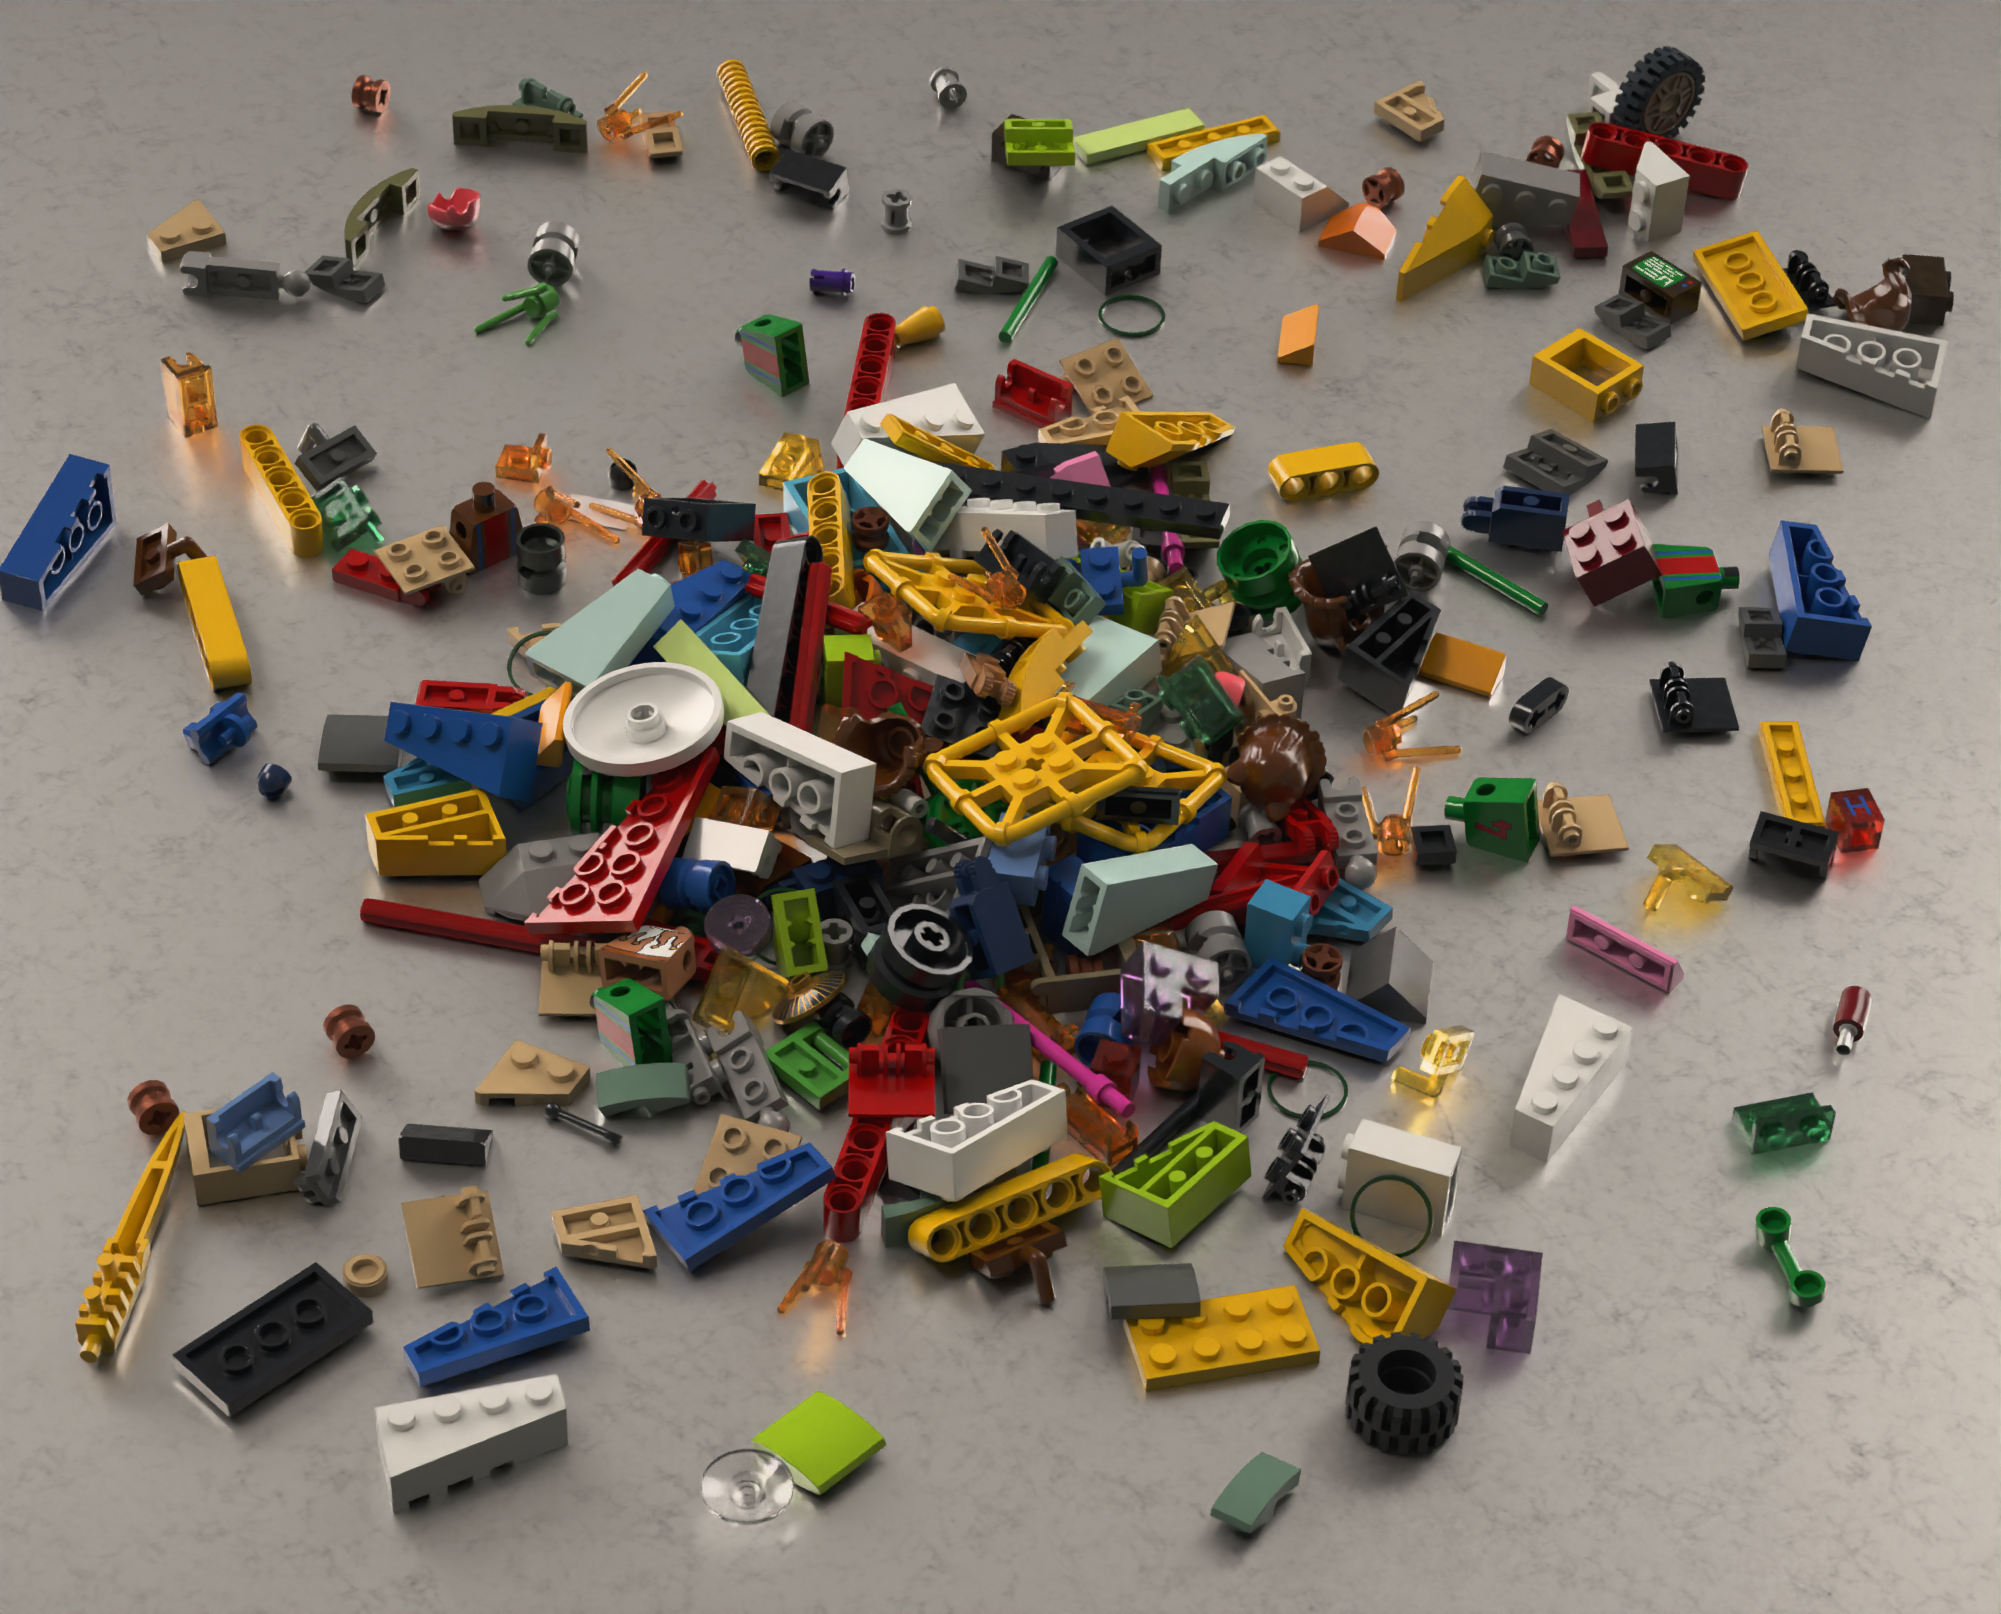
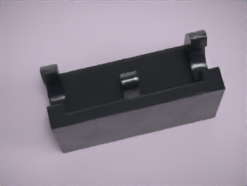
M786 149L769 173L770 180L777 182L774 190L782 191L788 183L808 190L820 192L826 198L830 199L832 197L827 204L831 208H836L844 196H847L850 192L847 167Z
M1676 421L1636 424L1635 476H1654L1658 479L1654 483H1642L1641 491L1671 492V495L1678 494Z
M996 529L989 536L981 552L977 553L973 560L1021 596L1045 604L1066 567L1013 530L1009 531L1003 543L997 547L998 542L1002 539L1003 532Z
M1760 811L1750 840L1748 858L1757 860L1758 851L1760 850L1819 866V877L1827 879L1829 867L1832 866L1835 858L1839 832Z
M1224 1042L1223 1050L1227 1054L1233 1055L1234 1059L1226 1060L1210 1051L1201 1057L1196 1118L1207 1124L1215 1121L1241 1133L1259 1117L1265 1056L1259 1052L1254 1054L1234 1042Z

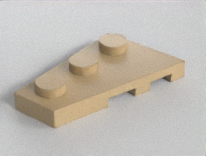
M1129 396L1118 399V406L1107 410V407L1101 405L1093 408L1092 416L1083 419L1072 416L1038 429V442L1108 445L1120 412L1141 411Z

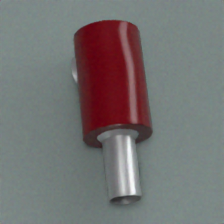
M1849 986L1842 991L1840 1002H1837V1014L1833 1025V1032L1839 1038L1836 1051L1840 1055L1850 1054L1853 1042L1863 1037L1872 1002L1871 994L1863 987Z

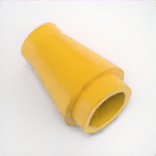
M934 305L928 308L922 306L896 326V346L900 348L908 344L939 338V333L945 331V323L939 310Z

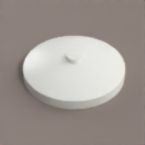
M642 663L612 671L583 688L566 709L563 719V731L571 755L588 769L612 776H644L675 768L702 753L718 736L724 722L725 713L720 690L716 683L705 673L693 667L677 663Z

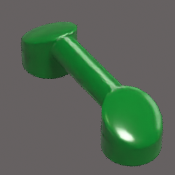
M1768 1207L1761 1210L1756 1216V1237L1760 1246L1775 1255L1790 1284V1302L1801 1307L1819 1304L1825 1298L1826 1283L1819 1273L1811 1270H1802L1789 1246L1791 1239L1790 1215L1787 1211L1778 1207Z

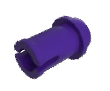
M843 268L841 272L811 270L810 275L814 277L809 280L811 292H838L841 296L854 292L855 274L854 272H848L847 268Z

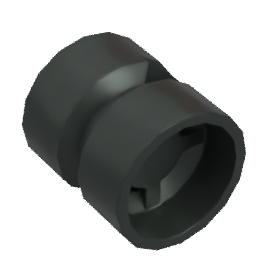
M546 523L531 524L522 528L516 536L519 586L524 591L537 595L552 594L559 591L565 586L567 581L564 532L559 527Z

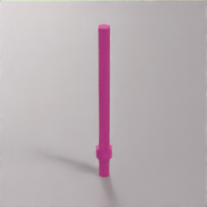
M1164 463L1156 467H1150L1154 493L1170 495ZM1162 532L1163 542L1161 550L1163 559L1168 562L1169 572L1172 575H1180L1184 571L1182 559L1185 556L1183 542L1176 533Z
M973 979L968 980L964 984V989L977 987L987 990L977 981H973ZM998 999L1004 1008L1008 1007L1014 1024H1030L1031 1046L1083 1085L1088 1096L1100 1105L1107 1104L1124 1118H1128L1134 1113L1135 1104L1117 1091V1086L1114 1082L1103 1074L1096 1075Z

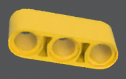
M1359 442L1284 453L1272 459L1267 468L1268 475L1278 493L1286 501H1299L1363 490L1372 486L1379 476V469L1366 447Z

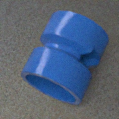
M674 857L659 888L661 902L665 908L674 911L691 912L698 909L700 913H725L730 908L735 896L736 878L734 870L726 861L708 859L698 861L694 858Z
M1103 993L1095 997L1085 1016V1022L1082 1024L1074 1042L1076 1056L1084 1065L1100 1072H1114L1121 1069L1130 1053L1132 1042L1136 1039L1142 1025L1143 1015L1138 1005L1130 998L1118 993Z

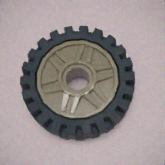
M1664 46L1663 49L1660 47L1654 49L1653 54L1648 52L1644 55V62L1638 60L1634 64L1636 68L1634 72L1629 70L1626 75L1629 80L1627 83L1622 82L1619 87L1623 92L1616 95L1615 102L1618 105L1614 106L1613 113L1616 114L1614 121L1618 124L1617 126L1670 139V135L1675 138L1680 133L1679 127L1685 128L1688 125L1686 120L1688 116L1693 118L1696 111L1693 108L1701 103L1702 99L1698 95L1704 93L1705 87L1702 83L1705 82V76L1702 74L1704 72L1703 68L1690 56L1674 47Z

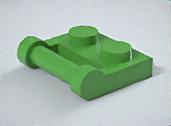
M816 1021L810 1022L765 1051L776 1076L819 1110L849 1091V1052L827 1035V1029ZM815 1048H817V1049H819L821 1052H823L826 1056H828L830 1059H832L835 1063H837L839 1066H841L844 1070L842 1071L841 1069H839L836 1065H834L832 1062H830V1061H829L827 1058H825L822 1054H820L818 1051H816Z

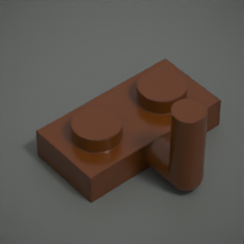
M167 523L137 538L133 586L141 595L155 589H162L174 581L176 557L184 553L190 560L208 556L191 537L185 536L176 540L177 532Z
M1045 1221L970 1252L968 1257L972 1268L990 1278H1003L1014 1273L1016 1267L1024 1264L1030 1265L1038 1301L1041 1304H1046L1056 1299L1047 1259L1052 1257L1053 1252L1067 1247L1064 1230Z

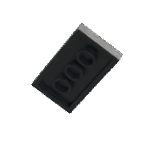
M315 1262L172 1354L173 1367L230 1418L374 1323L373 1311Z

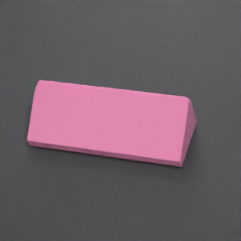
M1574 905L1570 908L1566 938L1668 993L1683 980L1684 972L1678 960Z

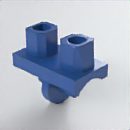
M237 692L227 701H219L212 706L209 714L198 723L192 722L183 729V735L188 747L198 751L202 763L211 764L234 745L238 747L246 745L251 740V732L258 725L248 711L246 695Z

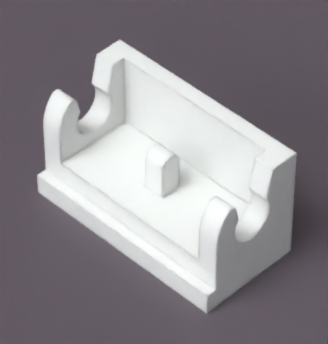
M1286 606L1275 609L1273 615L1274 622L1268 627H1262L1264 621L1261 615L1258 614L1253 620L1252 632L1274 648L1273 655L1275 657L1285 656L1289 659V668L1292 670H1303L1305 672L1304 687L1309 686L1312 653Z
M695 817L682 858H694L698 861L704 859L726 861L734 870L749 872L752 875L759 876V878L768 879L782 845L769 830Z

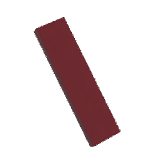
M1566 170L1580 174V199L1571 223L1564 224L1573 258L1607 257L1608 244L1586 170Z

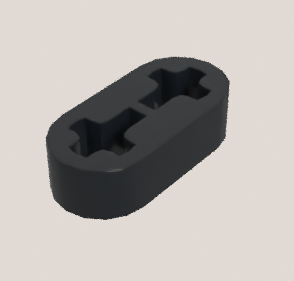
M1547 677L1515 703L1509 715V724L1525 734H1531L1561 710L1567 700L1569 688L1558 680Z

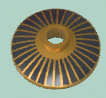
M842 971L824 972L812 977L808 972L798 974L788 982L787 986L790 991L777 1004L772 1013V1018L777 1024H789L809 1016L825 1006L840 993L847 982L846 976Z

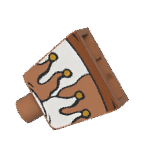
M644 925L641 926L639 932L627 933L598 949L602 987H609L623 979L630 978L657 993L664 1000L669 1001L695 974V939L692 932L683 926L671 930Z

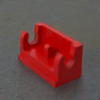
M1012 359L1008 363L1007 378L998 374L995 381V397L992 402V408L1040 429L1072 416L1073 384L1016 359Z

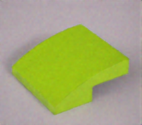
M1004 119L1007 166H1075L1071 119Z
M820 1391L812 1394L751 1439L757 1455L784 1466L791 1483L818 1495L824 1493L886 1446L884 1437L866 1420L838 1400Z

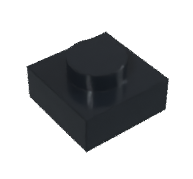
M1450 825L1410 827L1409 840L1416 866L1456 863L1457 849Z

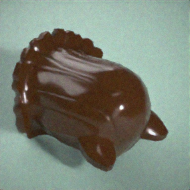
M1888 258L1882 264L1885 279L1854 297H1851L1842 288H1838L1833 296L1835 306L1841 310L1845 309L1851 322L1899 332L1903 331L1908 325L1913 306L1912 294L1903 276L1909 270V264L1903 258Z
M1309 559L1301 561L1292 567L1291 572L1288 574L1289 584L1293 588L1294 595L1299 596L1300 601L1304 603L1309 633L1323 647L1337 648L1344 655L1346 647L1370 626L1371 619L1366 613L1349 621L1345 610L1346 596L1327 598Z
M893 712L881 713L877 718L866 720L856 713L851 717H844L835 732V742L833 743L876 763L874 799L878 797L888 798L891 794H898L901 791V787L907 785L908 781L912 780L920 772L927 756L942 750L944 744L938 738L925 737L924 730L917 721L908 716L897 715Z
M1277 713L1268 714L1265 717H1259L1256 724L1253 723L1251 726L1245 727L1244 731L1239 733L1237 743L1239 744L1238 752L1240 753L1239 759L1233 762L1227 770V780L1234 785L1240 786L1242 795L1253 806L1265 808L1266 815L1273 824L1287 816L1292 804L1307 799L1308 795L1315 791L1317 784L1320 782V777L1324 776L1326 772L1327 757L1325 756L1326 751L1323 747V741L1319 739L1320 734L1317 730L1310 731V724L1306 721H1301L1298 717L1291 718L1289 714L1281 716Z

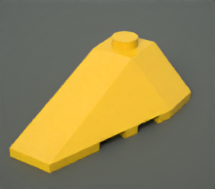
M1120 412L1106 452L1117 458V464L1121 467L1136 471L1138 467H1156L1233 434L1235 427L1211 412Z

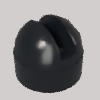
M623 458L617 459L611 464L608 477L609 485L612 488L626 491L637 486L638 471L632 461Z

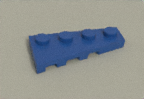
M807 1143L758 1163L757 1171L745 1176H736L733 1173L719 1179L721 1185L698 1195H696L695 1190L677 1196L679 1202L661 1210L655 1205L643 1210L647 1223L690 1272L836 1179V1176L829 1162L811 1143Z

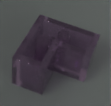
M1142 941L1120 968L1121 1036L1159 1047L1182 1021V1007L1192 1009L1204 1015L1219 997L1218 963Z
M1454 1241L1448 1284L1457 1288L1448 1309L1489 1315L1486 1348L1531 1354L1537 1317L1543 1253Z

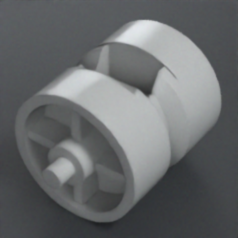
M789 101L783 104L776 111L771 121L770 131L774 139L793 151L815 158L823 156L833 141L834 129L832 124L797 101Z
M550 221L538 228L528 260V271L534 280L539 283L545 282L550 286H560L570 279L580 246L579 235L573 227L564 222Z
M1418 521L1410 524L1404 530L1394 564L1407 589L1427 591L1438 584L1450 547L1449 536L1439 525L1428 521Z
M1219 910L1208 911L1198 915L1188 924L1184 935L1185 940L1195 960L1199 976L1206 986L1214 989L1229 988L1237 985L1248 976L1251 971L1252 961L1241 939L1236 921L1231 914Z

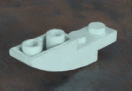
M1263 133L1250 134L1215 141L1188 151L1171 160V173L1160 179L1158 208L1169 213L1211 186L1223 191L1255 171L1257 167L1265 164L1267 158V135Z

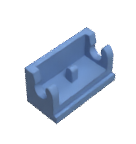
M273 1072L206 1118L210 1152L238 1173L243 1172L306 1127L305 1121L302 1119L301 1104L297 1093L293 1091L286 1098L283 1093L281 1078Z

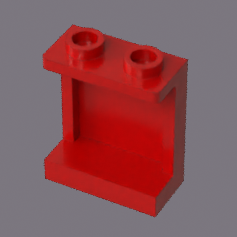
M1244 842L1213 883L1210 896L1262 883L1266 879L1273 880L1298 874L1300 880L1293 890L1311 896L1309 914L1314 917L1331 892L1337 887L1339 873L1338 869L1334 866L1331 852L1327 850H1321L1310 866L1267 863L1264 861L1259 843ZM1247 912L1233 915L1236 924L1246 925Z

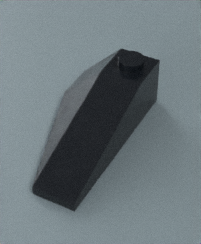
M1035 442L1003 450L1001 453V471L1050 478L1055 474L1053 468L1061 463L1096 451L1100 456L1110 486L1121 488L1148 473V467H1138L1136 471L1121 467L1117 464L1118 459L1106 452L1108 445Z

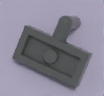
M310 423L298 444V450L302 454L298 456L295 465L313 488L319 491L373 461L377 452L355 425L330 439L319 424Z

